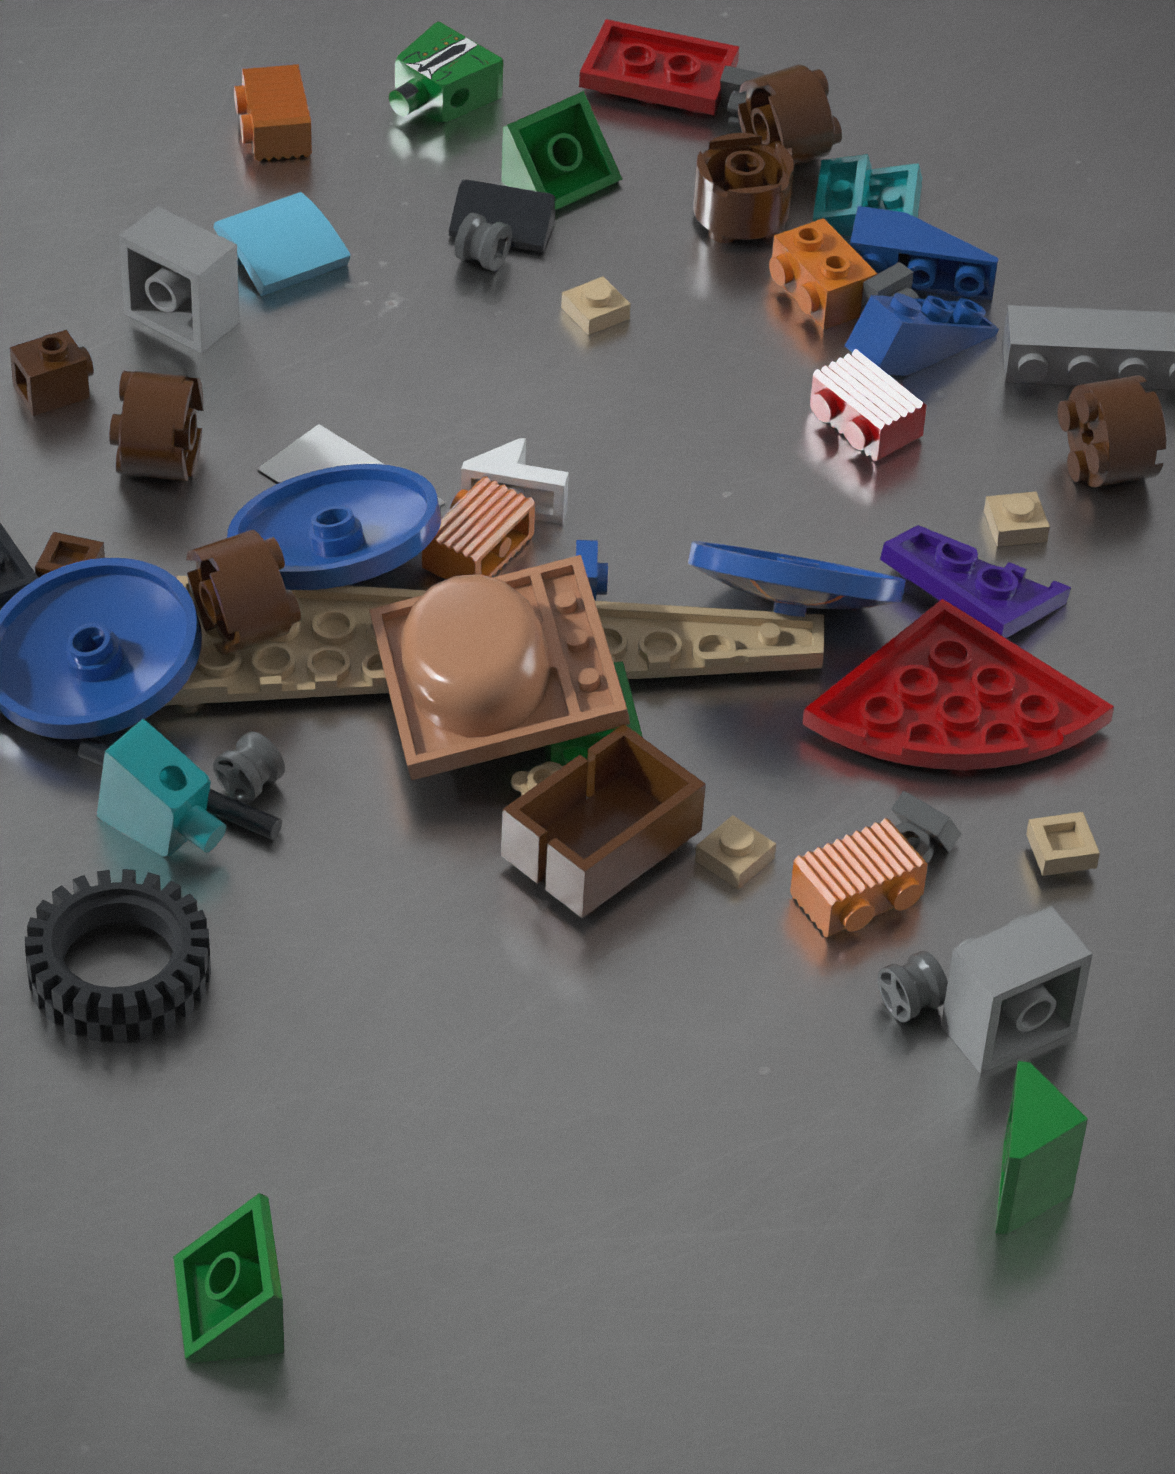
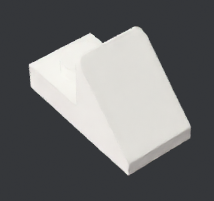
M519 438L463 462L461 468V490L466 489L469 491L480 479L488 476L491 482L496 480L500 486L505 484L508 490L514 488L517 494L523 493L526 498L532 497L535 502V520L563 525L567 513L569 472L526 465V438Z

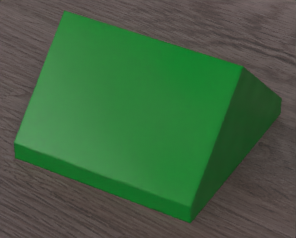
M584 91L503 126L501 181L509 187L553 194L555 196V210L623 180Z
M1018 1061L1004 1136L995 1229L997 1234H1010L1073 1195L1088 1118L1030 1062Z
M258 1193L173 1256L185 1359L192 1363L285 1353L283 1297L269 1197Z

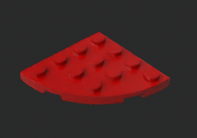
M941 599L804 708L802 724L832 742L879 759L926 768L965 771L1022 764L1068 749L1091 737L1112 721L1114 706L946 600Z

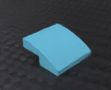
M302 192L216 221L213 226L217 235L237 244L238 266L243 264L260 296L348 265L351 257L345 244L324 214Z

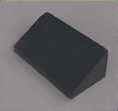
M463 179L456 196L449 227V236L456 237L463 220L468 214L474 212L484 216L490 224L502 222L511 226L512 241L510 247L544 252L555 222V196L550 193Z

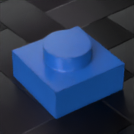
M576 540V556L581 555L592 594L596 601L597 595H607L608 563L598 562V541Z

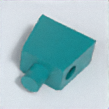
M144 719L139 721L105 751L96 815L103 822L162 857L171 856L188 840L205 853H208L218 845L227 828L226 824L206 810L211 785L208 775Z

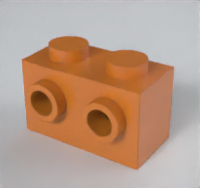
M824 218L774 235L772 258L769 261L771 276L776 284L782 286L797 301L800 309L805 314H809L823 330L860 317L864 281L877 275V272Z

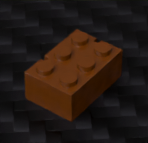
M623 724L588 749V759L581 755L577 756L503 808L501 856L537 884L546 878L545 890L583 918L702 831L706 783Z

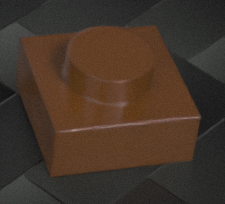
M53 532L35 566V573L38 577H41L53 570L76 562L105 558L104 542Z

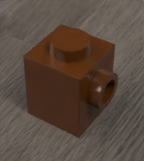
M67 329L9 347L13 387L32 416L90 399L88 377L94 374L92 359L84 346L78 347Z

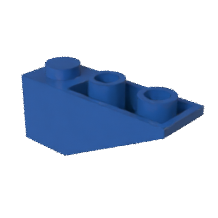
M857 206L850 246L877 274L900 262L913 271L912 290L992 301L998 264L997 257L906 212Z
M895 293L893 297L871 295L845 347L852 353L855 349L858 350L888 375L909 376L996 336L999 328L984 316L986 311L983 307L966 298H960L957 302L944 301L935 296H927L926 299L911 298L901 293Z

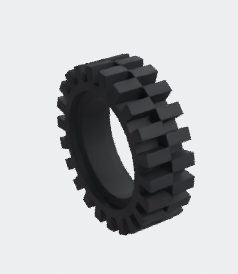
M123 869L122 882H111L110 870L97 871L98 885L90 886L85 875L73 879V895L62 885L53 890V904L45 900L41 901L36 907L37 918L30 917L27 925L28 937H25L30 991L33 990V1000L39 1009L45 1007L46 1018L53 1024H56L64 1017L65 1031L73 1035H77L85 1023L87 1024L88 1039L100 1042L104 1028H112L114 1042H127L126 1028L137 1027L141 1040L153 1036L152 1021L156 1020L163 1030L167 1031L176 1026L175 1011L184 1018H187L194 1011L193 999L201 1002L206 993L205 982H210L211 961L207 918L203 910L197 911V900L190 893L182 897L181 886L172 880L161 890L160 875L150 872L147 873L143 884H137L136 870ZM125 923L153 929L165 938L173 951L169 962L157 975L149 980L130 986L107 987L85 982L73 974L64 962V957L70 945L79 936L89 930L112 924Z

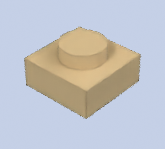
M604 276L562 292L561 308L587 335L630 319L631 303Z
M1036 491L986 496L984 514L996 547L1048 541L1050 526Z
M1083 812L1029 819L1026 835L1042 876L1097 868L1100 852Z
M732 815L696 845L695 861L739 890L775 859L776 843Z

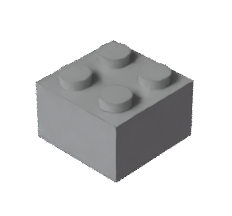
M156 206L119 235L123 311L126 316L201 354L240 323L237 244L160 206Z
M1052 906L1030 916H1019L1007 926L981 937L974 936L968 938L958 947L953 948L941 1027L980 1074L1076 1032L1079 1027L1093 953Z

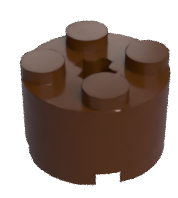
M799 64L742 83L739 92L746 91V102L738 104V117L742 133L762 136V144L776 148V142L781 144L791 154L794 167L827 156L831 152L833 145L841 142V125L838 119L832 115L827 99L829 93L828 81L820 69L811 71L806 66Z
M753 133L721 135L709 142V148L703 154L700 150L696 159L693 211L697 220L709 230V236L712 240L719 243H731L736 239L774 238V235L784 232L785 223L790 213L794 161L791 154L784 146L777 142L776 148L762 144V136Z
M123 371L119 384V398L123 402L122 413L112 415L109 430L110 445L118 446L116 472L127 476L189 481L188 477L193 476L197 466L202 439V428L197 427V411H203L204 404L200 378L141 371Z
M1136 375L1077 385L1072 390L1069 400L1059 402L1057 411L1058 421L1062 430L1067 432L1070 453L1067 457V467L1069 475L1074 482L1084 481L1091 487H1101L1153 478L1161 472L1164 463L1155 464L1157 451L1166 449L1167 433L1165 418L1156 392H1145L1141 384L1147 382L1143 376Z
M249 530L187 552L186 560L196 561L197 568L187 572L192 599L205 631L216 628L219 636L223 639V641L213 644L220 654L225 656L286 635L290 631L291 624L301 621L298 601L291 590L286 591L279 571L284 569L285 561L282 550L274 537L264 540L255 530Z

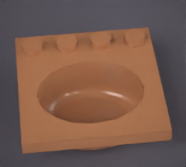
M581 555L492 578L480 574L453 576L431 586L422 596L369 609L411 780L620 727L623 724H630L626 703Z

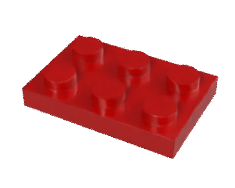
M605 19L579 72V87L595 90L602 94H614L638 99L649 104H662L686 109L693 113L715 115L721 101L720 79L726 65L736 68L739 60L740 46Z

